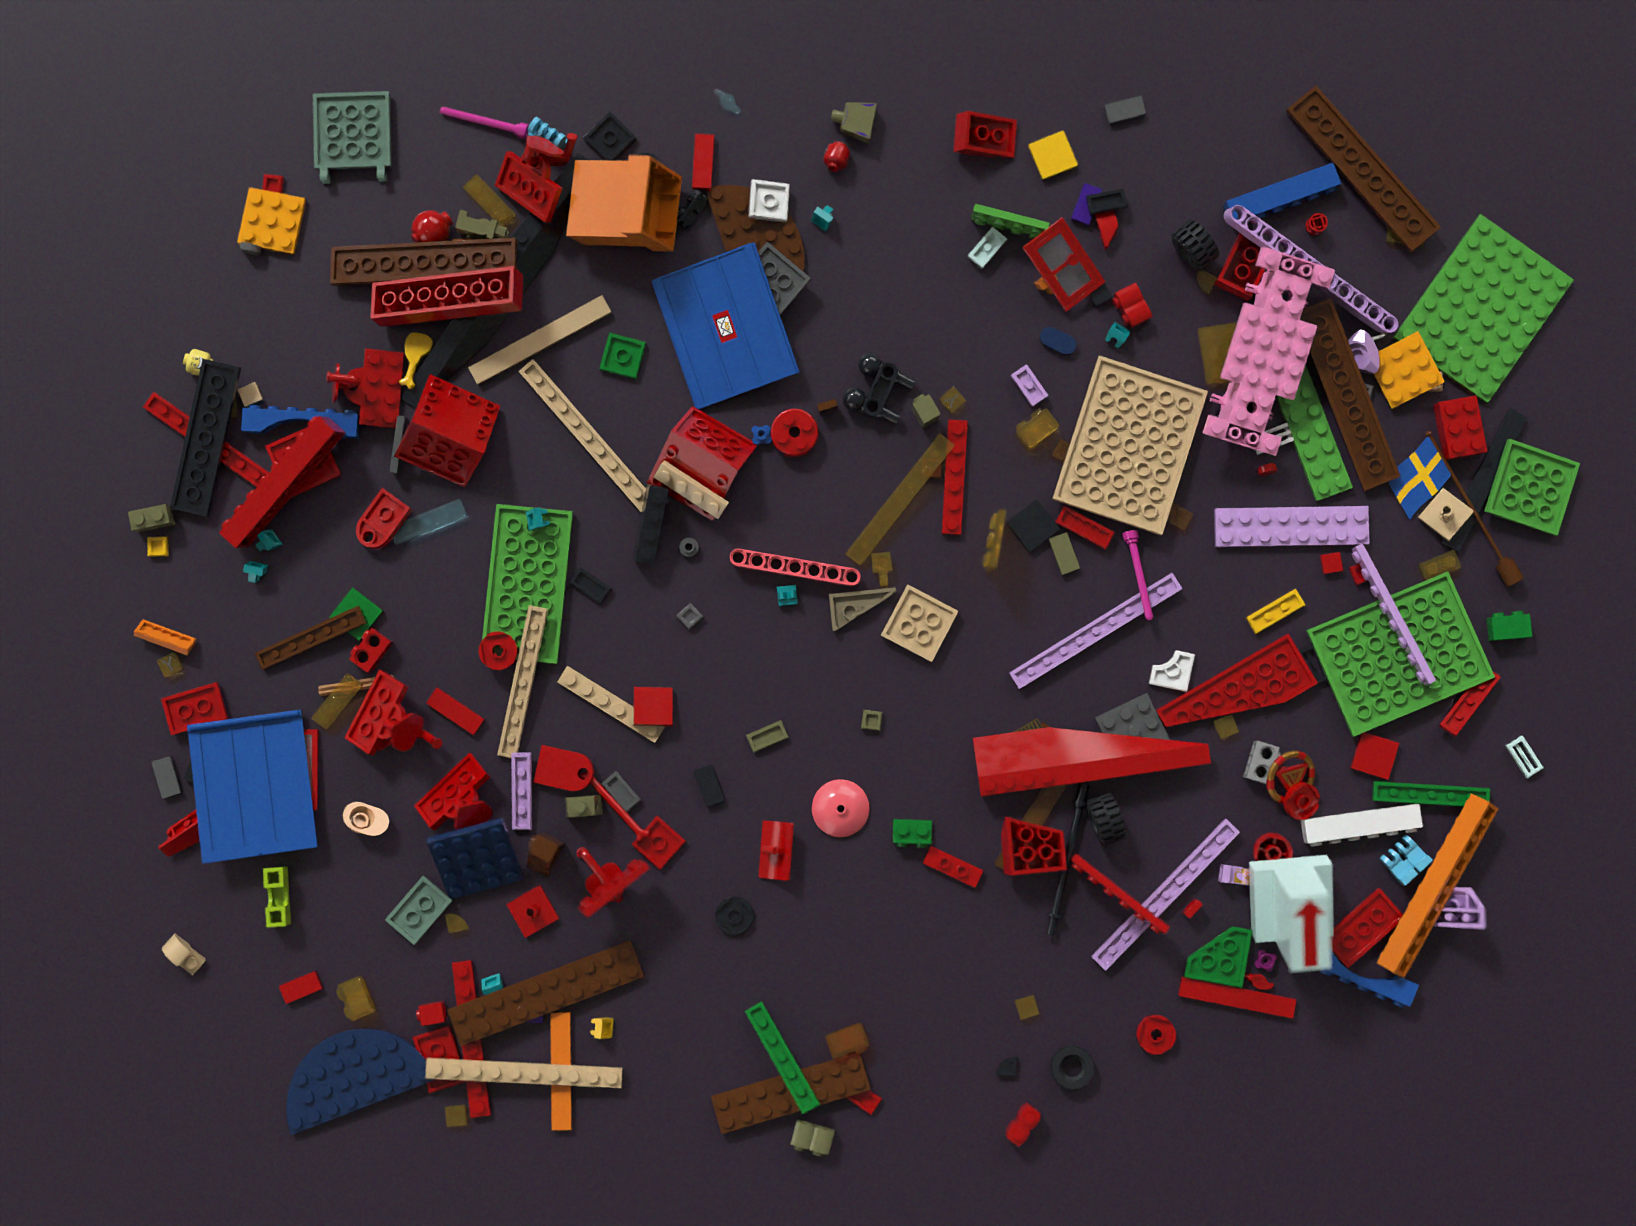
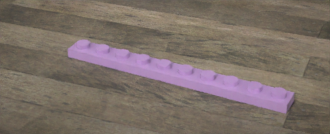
M1173 573L1147 588L1151 608L1182 589ZM1140 592L1009 672L1018 689L1144 613Z
M1224 819L1141 905L1158 917L1240 832L1227 819ZM1136 912L1091 956L1105 971L1151 925L1148 921L1142 922L1135 917L1134 914Z

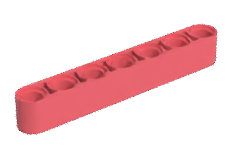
M735 549L730 554L731 563L739 568L849 587L856 586L860 581V573L854 568L744 549ZM741 553L744 555L741 563L733 561L735 554ZM754 557H761L763 563L760 566H754L752 564ZM773 560H780L782 566L780 569L775 570L771 567V562ZM798 563L801 569L799 572L793 573L790 571V565ZM816 566L820 572L818 575L812 576L808 572L809 568ZM835 569L838 571V577L830 579L827 575L829 570ZM850 572L857 575V580L853 583L846 579L847 574Z

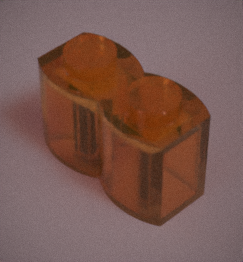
M862 1022L825 1035L833 1059H845L849 1057L848 1053L856 1051V1054L867 1050L866 1047L870 1045Z

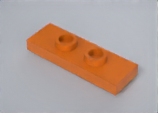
M144 619L134 630L135 637L187 656L196 644V638Z

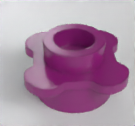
M1260 950L1255 966L1257 968H1264L1268 972L1272 971L1277 959L1276 955Z

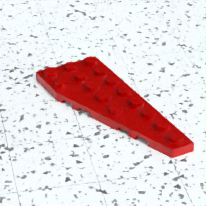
M1288 633L1158 708L1156 712L1163 725L1168 727L1285 703L1318 684Z

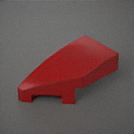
M1114 211L1095 214L1104 249H1108L1113 237L1115 238L1117 235L1118 222Z

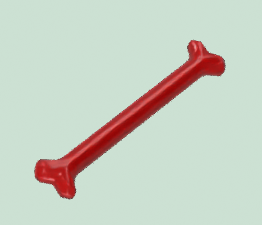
M588 770L579 774L581 779L584 780L588 777ZM594 777L591 786L636 833V842L639 843L643 838H649L650 831L643 830Z

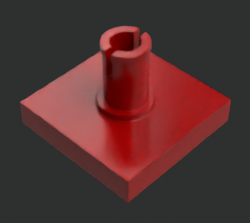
M541 885L506 904L525 938L559 919L557 912Z

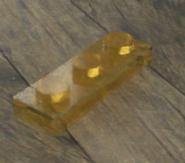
M477 174L463 186L466 192L494 220L498 221L500 226L505 227L516 217V214Z
M347 673L311 718L327 730L363 684Z

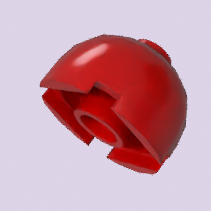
M1268 832L1261 835L1255 841L1253 856L1255 861L1292 858L1293 850L1289 841L1284 836Z

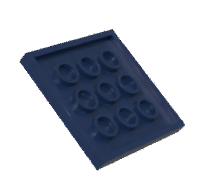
M503 818L426 838L428 848L445 890L451 899L524 880L522 868Z

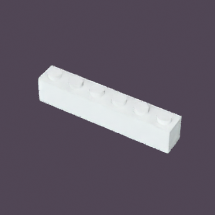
M1419 804L1301 820L1304 843H1310V846L1322 845L1321 841L1328 840L1329 844L1340 843L1342 838H1348V841L1360 840V836L1367 835V838L1379 837V833L1385 832L1387 836L1396 835L1399 830H1405L1406 833L1417 832V828L1423 827Z

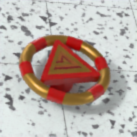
M1298 750L1288 751L1280 755L1272 763L1267 774L1266 784L1269 795L1276 802L1284 804L1285 797L1278 795L1275 791L1274 776L1278 778L1285 790L1288 791L1291 786L1302 782L1307 770L1308 778L1306 783L1313 785L1315 766L1312 759L1306 753ZM1297 758L1304 761V763L1290 767L1282 766L1277 770L1287 759Z

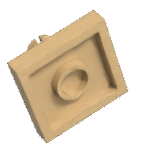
M1442 488L1418 519L1449 542L1474 511L1446 489Z

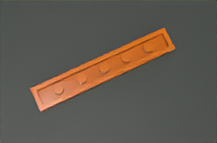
M551 1012V1064L571 1065V1012ZM551 1085L552 1130H572L571 1086Z

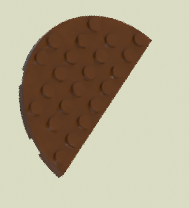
M719 185L711 187V191L705 190L725 252L755 242L759 252L768 242L800 270L804 271V250L801 236L789 214H787L786 223L748 218L751 188L738 185Z

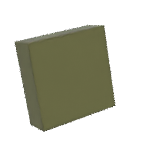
M863 710L861 729L880 731L882 712Z

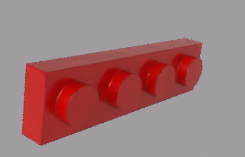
M1493 672L1495 678L1466 689L1440 723L1439 727L1456 738L1500 680L1501 676Z

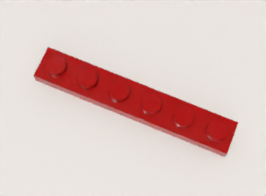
M948 419L942 534L961 535L967 439L966 420Z

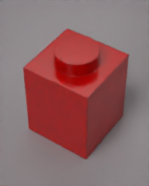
M445 1001L422 1004L418 1006L419 1010H416L418 1022L421 1021V1026L441 1023L447 1020Z

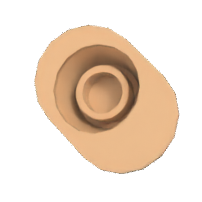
M353 802L347 805L343 812L345 824L355 833L376 836L385 832L389 825L388 815L383 810L362 802Z

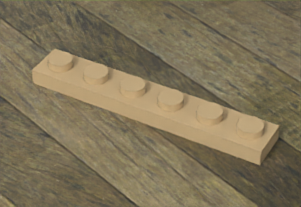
M569 666L566 667L557 681L654 743H656L665 726H633L632 705Z

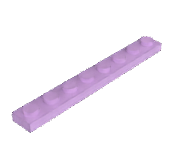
M1363 543L1352 548V557L1356 563L1360 564L1364 579L1368 580L1371 584L1370 590L1373 596L1379 599L1381 603L1379 607L1383 614H1387L1390 620L1388 621L1392 631H1396L1399 637L1397 639L1399 645L1403 649L1405 648L1408 653L1407 659L1416 668L1418 680L1424 683V685L1436 681Z

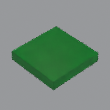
M609 333L599 369L637 380L646 342Z
M352 587L329 618L360 606L367 624L348 633L358 641H361L362 635L373 626L383 613V610Z

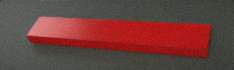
M1181 976L1178 996L1292 1019L1297 1000Z

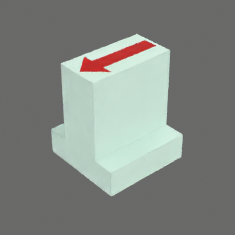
M1327 855L1249 862L1251 930L1256 943L1276 941L1291 971L1331 968L1330 936H1334L1332 863Z

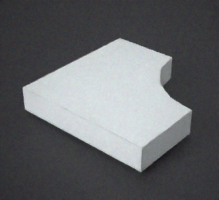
M1176 650L1173 657L1167 663L1152 665L1149 684L1187 692L1195 654Z

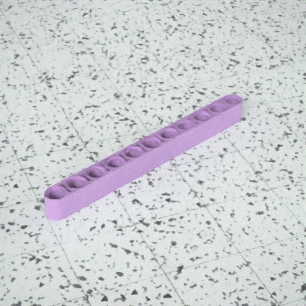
M1236 205L1225 211V222L1260 248L1267 247L1279 251L1278 246L1281 244L1284 248L1283 253L1291 256L1296 255L1298 258L1324 266L1243 206ZM1233 210L1238 214L1237 220L1232 215ZM1248 222L1253 224L1252 231L1248 228ZM1264 233L1268 235V242L1263 239ZM1335 273L1329 289L1311 284L1377 333L1388 334L1397 330L1398 321L1393 315ZM1340 288L1344 291L1343 297L1339 294ZM1355 299L1359 302L1358 308L1354 305ZM1370 310L1374 313L1373 319L1369 315ZM1385 321H1387L1389 324L1388 329H1386L1384 326Z

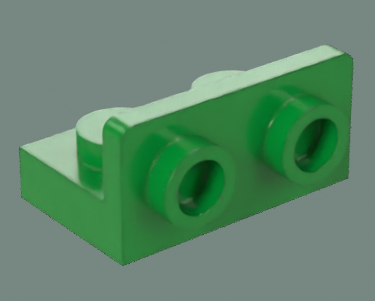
M893 819V843H897V847H908V843H914L916 847L927 848V844H932V820Z

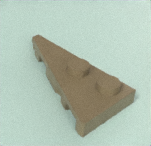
M896 587L829 594L832 630L840 629L895 594Z

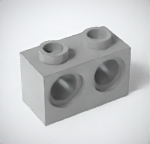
M1254 741L1243 778L1266 784L1267 774L1272 763L1281 755V752H1278L1280 747L1261 741ZM1265 748L1270 751L1268 759H1264L1261 754ZM1258 767H1262L1265 771L1264 776L1261 778L1256 775Z

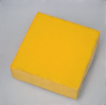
M147 537L149 557L169 556L168 537Z

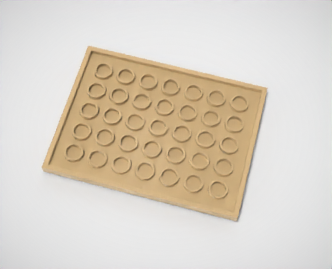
M1098 356L1052 500L1162 535L1208 391Z

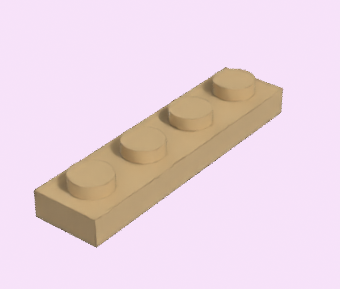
M665 460L654 478L717 519L720 518L729 503Z

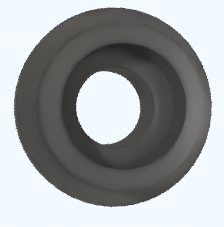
M685 538L681 541L679 548L684 556L692 557L697 554L699 546L695 539ZM692 544L693 548L688 551L685 549V546Z

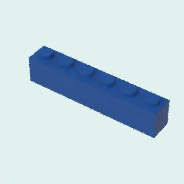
M1330 163L1227 200L1223 207L1226 211L1233 206L1241 205L1262 219L1266 217L1265 214L1270 212L1273 214L1279 213L1286 206L1290 205L1293 208L1300 205L1303 200L1313 201L1319 198L1320 194H1332L1337 191L1341 182L1334 163ZM1233 210L1232 215L1237 220L1238 214Z

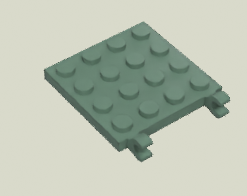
M390 92L313 94L315 170H320V181H322V184H330L329 170L361 168H377V179H379V182H387L386 168L392 167Z

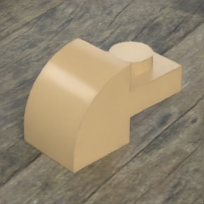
M176 933L162 947L163 953L177 967L181 966L191 975L206 961L202 955L192 949L190 944Z

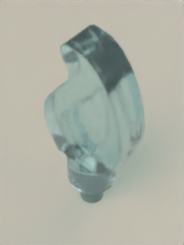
M716 89L715 93L720 99L723 108L735 113L740 111V107L735 105L732 95Z

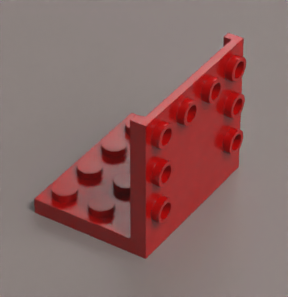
M430 374L412 421L394 457L465 487L485 452L500 405Z
M692 406L671 430L647 483L667 487L669 489V496L713 521L714 516L654 478L660 465L665 460L725 499L738 471L755 451L757 445L752 440Z

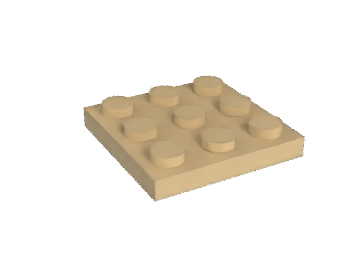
M907 584L881 636L932 662L958 610Z

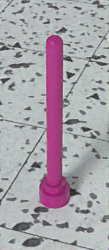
M446 107L440 109V113L443 115L514 132L518 138L526 139L529 133V124L520 123L514 125Z
M1130 530L1123 533V538L1130 547L1145 618L1150 621L1153 619V614L1137 548L1138 530Z

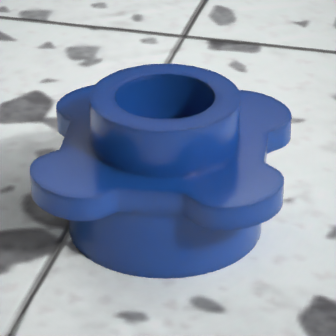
M768 425L752 427L751 431L754 435L752 442L754 444H769L771 442V437H769L770 427Z

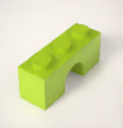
M288 866L264 868V888L268 891V906L265 908L266 927L290 925Z

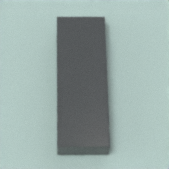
M397 416L390 472L394 475H401L403 460L394 457V454L407 430L408 418L405 416Z

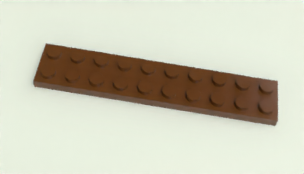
M1316 85L1287 108L1286 112L1328 160L1334 163L1335 168L1410 253L1441 228L1436 220Z
M496 238L331 247L330 284L332 286L372 284L375 282L509 266L517 268V239Z
M1327 299L1303 309L1300 320L1317 326L1309 353L1363 491L1401 477L1332 299Z
M629 940L447 1010L460 1046L640 979L644 975L632 942Z

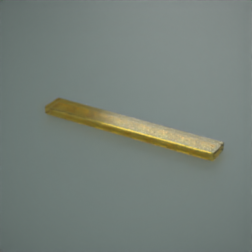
M942 434L936 437L846 552L847 556L860 566L955 446Z

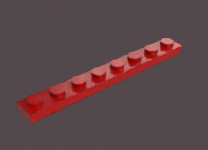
M472 960L453 962L452 969L456 1002L459 1005L477 998ZM482 1038L462 1046L464 1060L484 1061ZM466 1080L471 1118L491 1115L487 1081Z

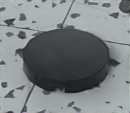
M733 896L721 901L716 909L715 917L717 925L723 932L730 935H739L747 931L752 925L754 914L753 908L744 898Z

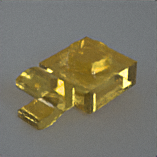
M890 552L871 554L873 574L879 573L880 587L888 586L887 572H892Z

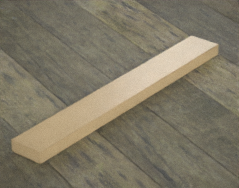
M601 295L468 368L477 385H480L612 312Z
M532 605L528 607L498 756L511 758V753L519 752L549 609Z

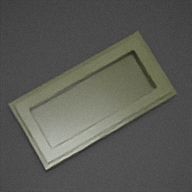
M1067 532L1048 539L1061 575L1080 569Z
M782 720L746 735L753 753L789 738Z

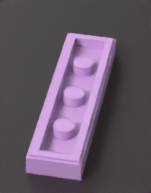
M511 753L512 830H532V753Z

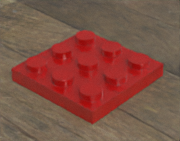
M307 428L265 446L273 464L281 460L285 449L289 446L292 447L296 442V436ZM331 451L291 498L342 476Z

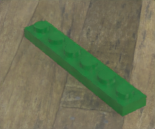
M1373 781L1372 801L1464 806L1471 794L1490 802V788Z
M761 1001L747 1009L745 1012L802 1114L818 1106L820 1103L763 1002Z

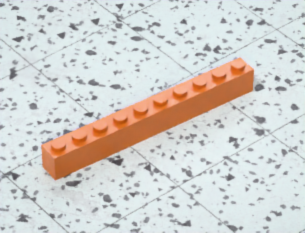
M1473 794L1470 795L1460 815L1456 818L1450 833L1446 836L1441 849L1437 852L1431 867L1428 868L1426 876L1418 886L1416 894L1409 902L1407 910L1399 920L1397 928L1390 936L1388 944L1380 954L1377 961L1379 965L1405 978L1499 808Z

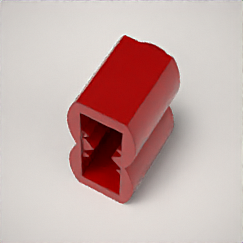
M1136 283L1114 293L1112 300L1116 309L1120 308L1123 314L1121 319L1125 326L1128 325L1131 329L1153 317Z
M1029 1103L1022 1105L1018 1110L1016 1119L1007 1126L1006 1137L1017 1146L1022 1145L1028 1138L1029 1130L1034 1128L1039 1122L1041 1116L1039 1110Z

